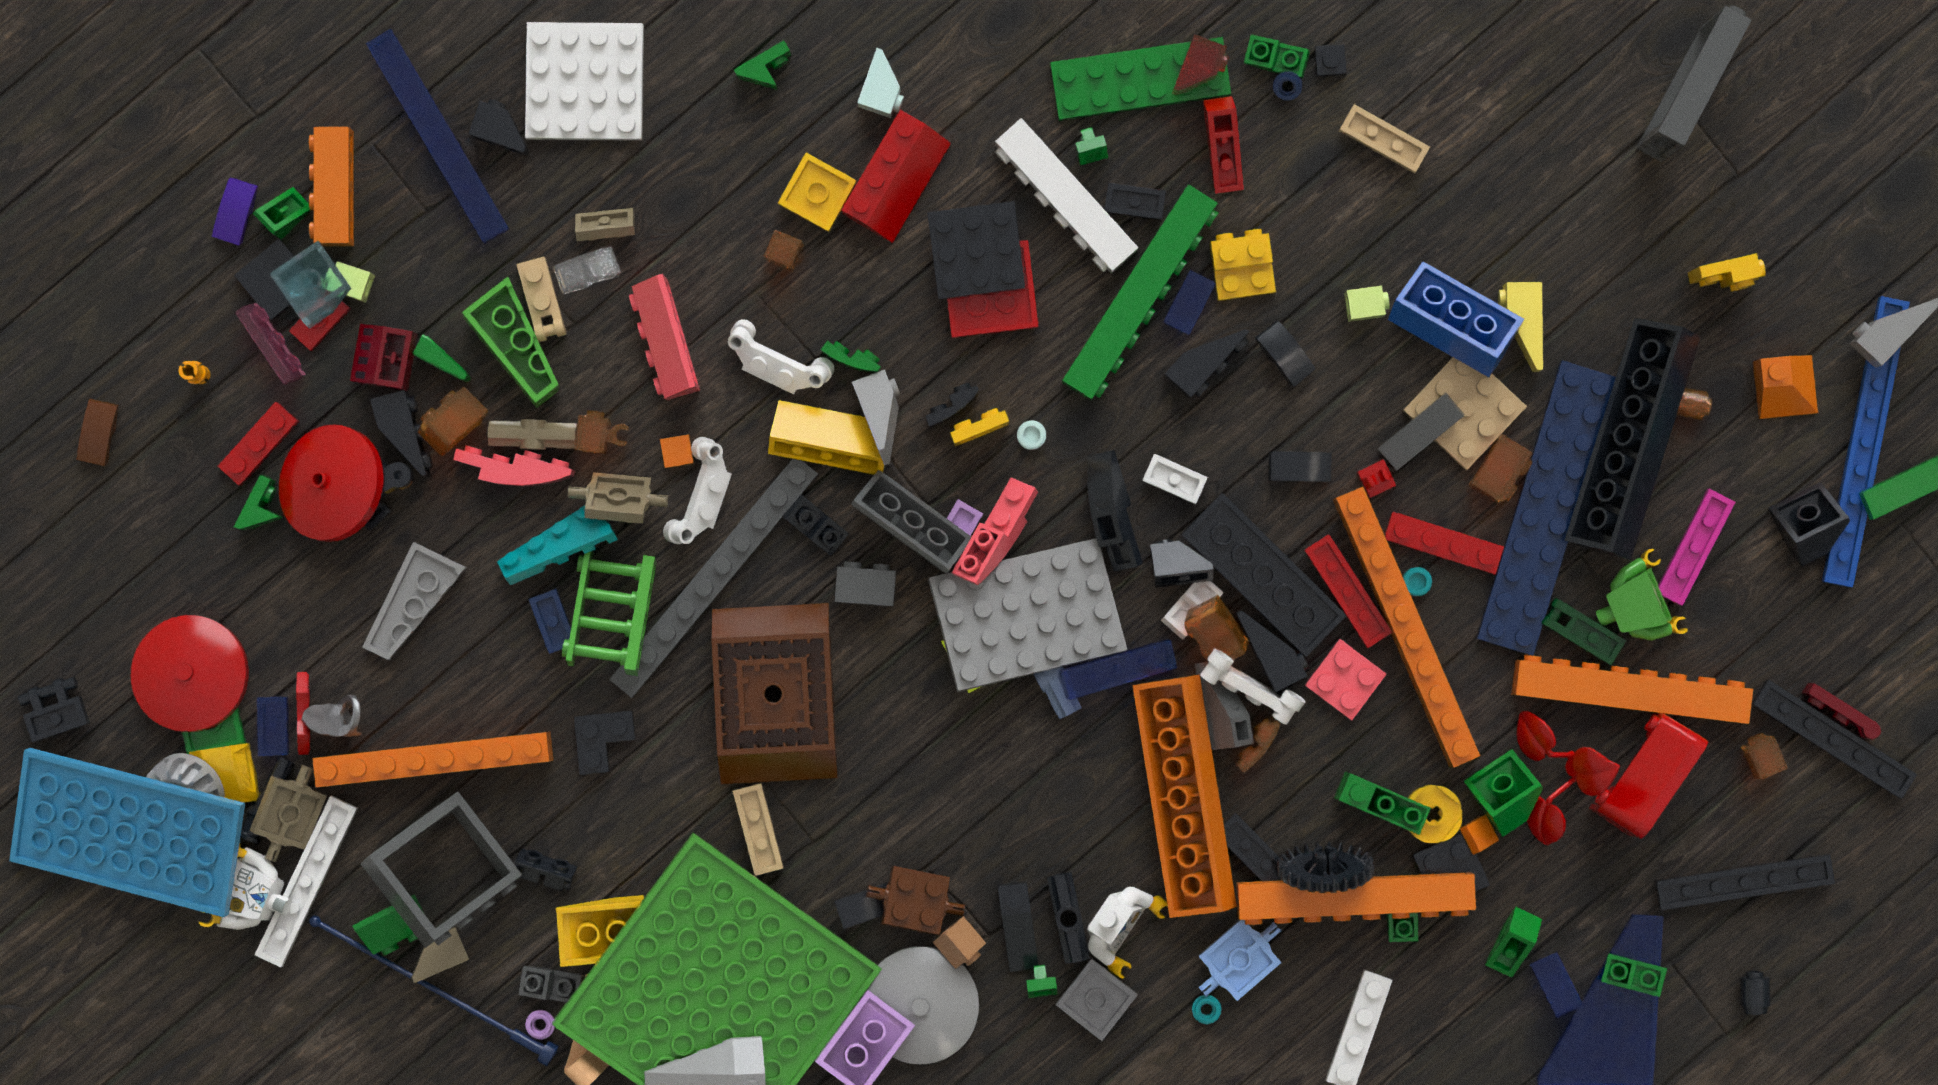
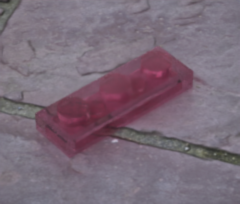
M255 303L243 306L235 312L283 385L296 382L306 375L301 368L299 359L290 352L285 344L284 337L275 330L269 321L268 313L262 307Z

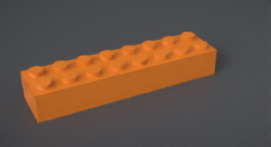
M1200 674L1133 685L1169 917L1217 913L1235 908L1237 904Z

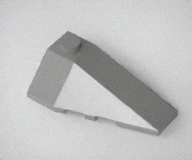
M762 1037L730 1038L722 1041L723 1043L708 1049H701L696 1051L697 1053L682 1059H675L644 1071L645 1085H766Z

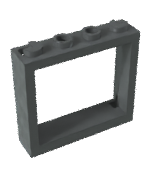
M459 792L453 794L385 843L361 863L368 875L425 948L433 942L439 946L452 936L449 930L455 926L459 930L474 919L471 916L473 912L479 909L483 913L496 902L493 897L501 893L503 897L517 887L515 881L522 875ZM453 813L503 879L435 928L384 861L447 815Z

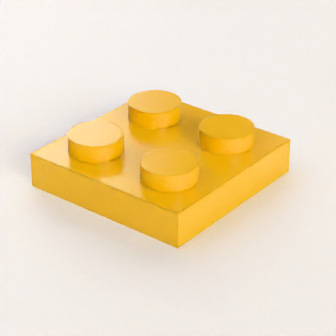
M805 153L778 201V205L830 232L857 180Z
M995 408L981 414L982 420L971 423V420L968 419L954 425L955 431L950 432L955 447L1009 425V419L1005 410L999 412Z

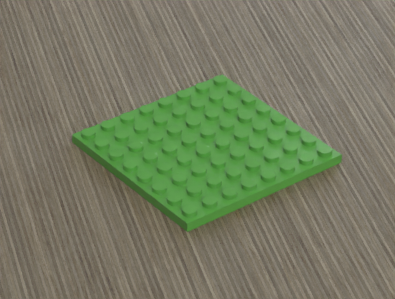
M693 832L553 1020L552 1025L637 1085H645L644 1071L675 1059H682L697 1053L696 1051L701 1049H708L723 1043L722 1041L730 1038L761 1036L765 1084L797 1085L882 968Z

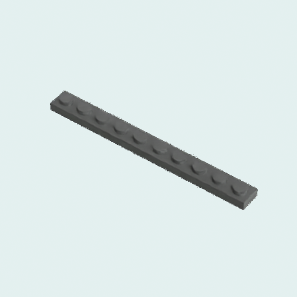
M792 459L644 637L638 676L627 675L624 666L621 665L609 680L633 698L779 523L787 510L818 476V473L802 460Z

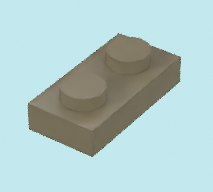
M633 208L575 214L577 241H593L602 238L635 235Z

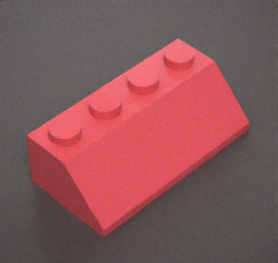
M662 273L632 286L634 294L629 295L633 311H639L642 322H638L637 326L641 339L647 338L650 350H646L645 353L649 366H655L658 377L653 379L657 394H663L664 399L670 400L700 391L668 279Z

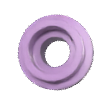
M545 1010L532 1012L527 1017L525 1023L528 1034L539 1040L549 1037L555 1029L552 1025L554 1018ZM536 1020H544L546 1023L545 1029H538L535 1024Z

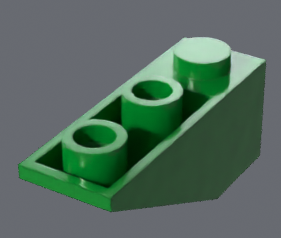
M1346 771L1334 796L1339 801L1420 835L1431 809L1428 806Z

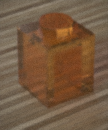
M775 230L764 258L771 263L793 271L804 244L797 238Z
M1759 733L1747 739L1748 744L1741 746L1754 779L1762 780L1788 769L1774 736H1765L1764 733Z

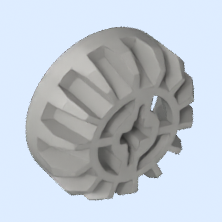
M185 753L169 755L162 759L146 776V778L225 798L224 787L216 771L207 762L194 755Z

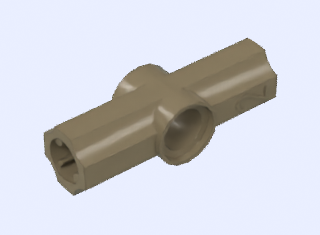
M521 419L520 422L489 421L488 446L520 447V449L546 450V448L577 449V423H547L546 420Z

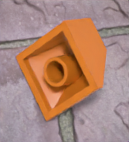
M1812 355L1763 358L1753 361L1759 419L1818 413Z

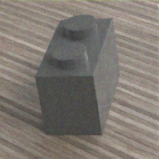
M844 562V567H837L835 602L894 606L896 571H890L891 565L873 564V569H862V563Z

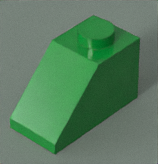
M1515 907L1503 924L1486 961V966L1509 977H1513L1535 946L1542 919Z

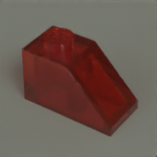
M1194 34L1172 94L1180 95L1215 79L1218 71L1224 73L1230 57L1225 55L1227 46Z

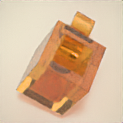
M587 410L586 415L578 416L574 449L582 452L607 454L608 443H613L620 447L627 446L626 441H619L617 439V433L620 430L629 431V427L625 424H617L610 430L611 420L604 418V412Z

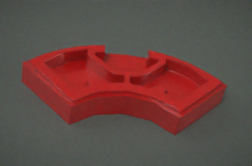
M297 672L298 755H309L310 729L301 720L304 711L310 704L309 674L307 672Z

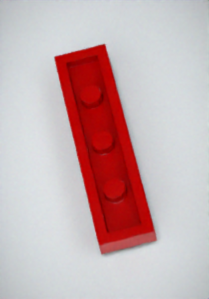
M1391 512L1385 532V538L1389 542L1496 575L1504 550V546L1396 512Z
M1329 534L1304 550L1340 608L1347 615L1346 617L1366 648L1371 647L1393 633Z

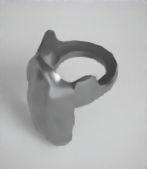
M346 695L340 699L338 704L328 703L308 707L301 719L310 730L320 735L331 737L362 735L361 732L357 731L361 709L359 700L355 695ZM351 706L353 707L352 717L348 711Z

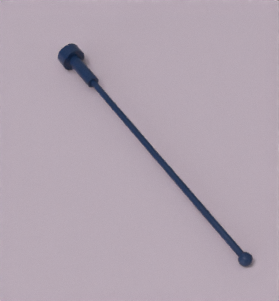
M312 916L309 923L312 927L324 929L411 979L413 973L378 953L373 955L366 946L323 923L319 916ZM424 979L417 982L510 1035L511 1040L539 1055L537 1061L546 1067L549 1066L559 1046L551 1041L544 1045L516 1028L513 1031Z

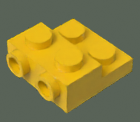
M1262 229L1244 231L1245 237L1233 238V233L1216 235V241L1210 242L1218 301L1276 293L1269 233L1262 234Z
M1757 253L1699 266L1688 272L1690 284L1699 282L1700 287L1716 284L1719 281L1721 289L1730 287L1731 292L1755 285L1754 280H1758L1766 275L1762 259L1758 260Z

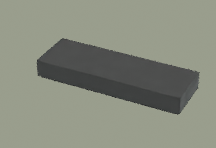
M1445 392L1379 446L1378 450L1397 471L1464 417L1465 414Z

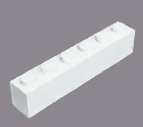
M1022 118L995 141V146L998 148L995 151L997 156L1005 164L1008 162L1012 163L1017 169L1014 173L1025 186L1030 183L1037 191L1034 194L1035 198L1044 207L1049 204L1056 212L1053 216L1064 229L1068 226L1076 234L1073 239L1081 249L1085 250L1088 248L1095 255L1092 260L1101 271L1108 270L1112 274L1138 250V246Z

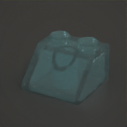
M319 241L270 273L297 315L309 329L332 314L351 290L350 285Z

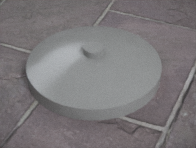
M913 946L898 950L878 964L882 970L867 990L915 1025L892 1057L911 1064H930L944 1060L956 1053L970 1038L979 1012L978 991L967 968L962 964L955 969L938 948L928 946Z

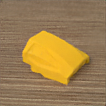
M249 743L189 752L190 755H194L207 762L216 771L223 784L225 798L244 803L257 800L259 789Z

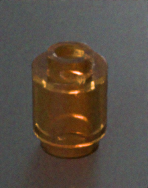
M1685 387L1677 415L1702 420L1704 415L1710 414L1712 398H1708L1707 391Z

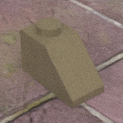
M456 927L449 930L452 936L439 946L433 942L427 948L423 947L411 976L413 983H417L469 960Z

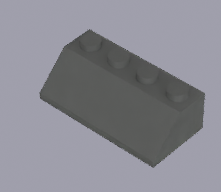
M880 470L875 473L851 503L852 507L945 574L949 573L971 539L969 534Z

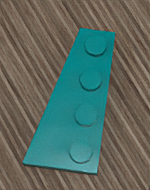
M584 505L538 536L531 538L519 548L509 552L498 560L497 563L507 582L513 585L543 572L548 564L557 563L560 565L569 561V556L581 550L584 554L596 549L595 544L605 540L611 543L618 540L608 520L585 518Z

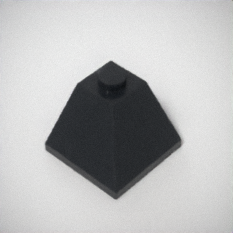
M1821 482L1768 507L1787 548L1801 566L1828 554L1850 522L1848 515Z

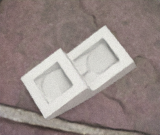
M1211 581L1193 583L1161 621L1183 640L1224 592Z

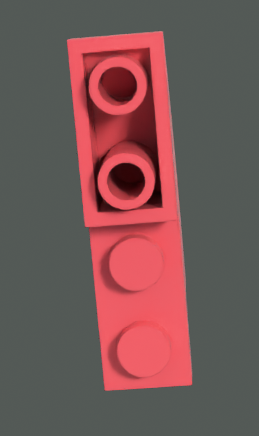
M466 445L464 451L456 449L453 458L455 461L481 468L479 480L510 486L545 485L573 477L575 470L568 468V462L555 458L552 459L551 463L540 460V454L527 450L524 451L523 455L515 454L513 464H509L510 458L493 453L491 459L481 456L482 450Z
M1012 477L1010 478L985 524L979 523L952 571L953 575L976 585H979L1003 560L1028 522L1025 515L1038 494L1035 487Z

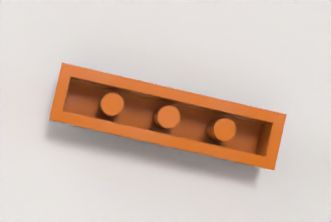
M314 127V135L309 136V150L314 152V164L309 165L310 181H314V193L309 194L310 210H314V222L309 223L310 239H314V244L318 246H354V131L350 127Z

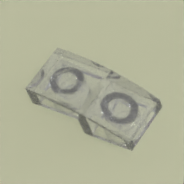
M612 246L574 257L553 267L562 294L589 288L592 283L619 277L621 274Z

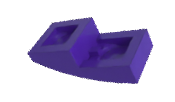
M229 178L219 206L212 237L236 245L243 243L248 217L252 214L258 190L257 185Z

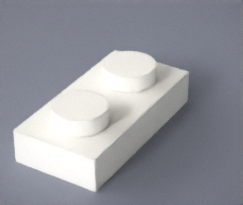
M1154 454L1142 481L1196 504L1208 477Z

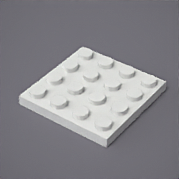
M527 22L525 138L534 140L642 141L643 23Z

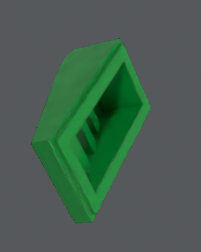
M425 334L421 336L413 352L414 356L466 383L470 381L469 373L438 344Z

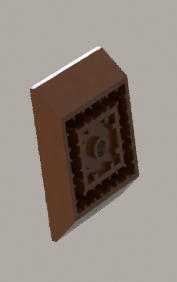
M829 603L712 609L711 640L716 740L721 784L838 778ZM771 685L778 686L782 691L781 699L775 703L768 701L765 697V691Z

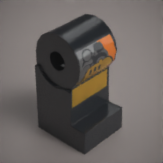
M395 462L383 468L384 480L381 498L396 489H406L412 484L414 474L409 466L401 462ZM381 499L376 510L384 506Z

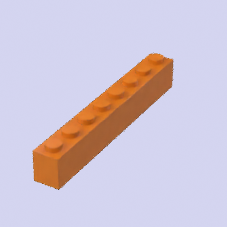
M1524 655V660H1515L1511 695L1749 724L1753 689L1745 688V682L1727 680V686L1717 685L1715 678L1699 676L1698 682L1686 681L1687 675L1669 673V678L1657 677L1658 671L1640 669V675L1629 674V668L1611 666V671L1599 670L1600 664L1582 662V668L1570 666V660L1554 658L1553 664L1541 663L1542 657Z
M550 731L313 758L315 786L324 787L553 761L554 759Z
M1471 872L1374 876L1363 886H1358V888L1353 890L1348 889L1346 892L1337 891V893L1298 890L1297 887L1289 886L1282 880L1236 882L1239 920H1245V925L1263 924L1262 919H1274V923L1277 924L1292 923V918L1304 917V922H1321V916H1333V921L1351 920V915H1362L1363 920L1380 919V914H1392V918L1402 919L1410 918V913L1421 912V917H1439V911H1451V916L1469 915L1468 910H1476L1475 875Z

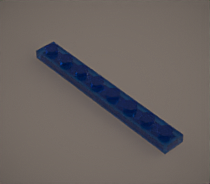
M389 29L367 42L366 45L483 243L486 244L510 230L393 30Z

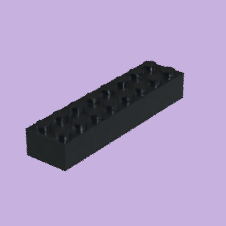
M1634 318L1565 541L1583 549L1631 560L1701 336L1681 326Z

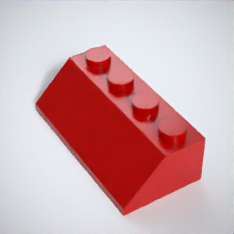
M900 109L841 210L842 214L893 243L951 143L928 125Z

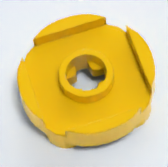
M1425 785L1409 795V799L1431 809L1435 808V806L1439 808L1438 815L1440 819L1438 821L1432 819L1430 822L1426 819L1420 835L1409 831L1415 838L1426 843H1439L1451 839L1458 832L1462 824V809L1458 797L1451 790L1443 786Z

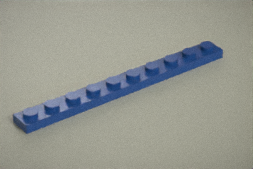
M1884 296L1878 297L1874 321L1908 309L1910 302ZM1901 346L1883 366L1875 368L1867 360L1865 361L1837 502L1848 515L1850 522L1827 554L1822 582L1849 588H1853L1868 515L1859 492L1872 487L1874 484Z

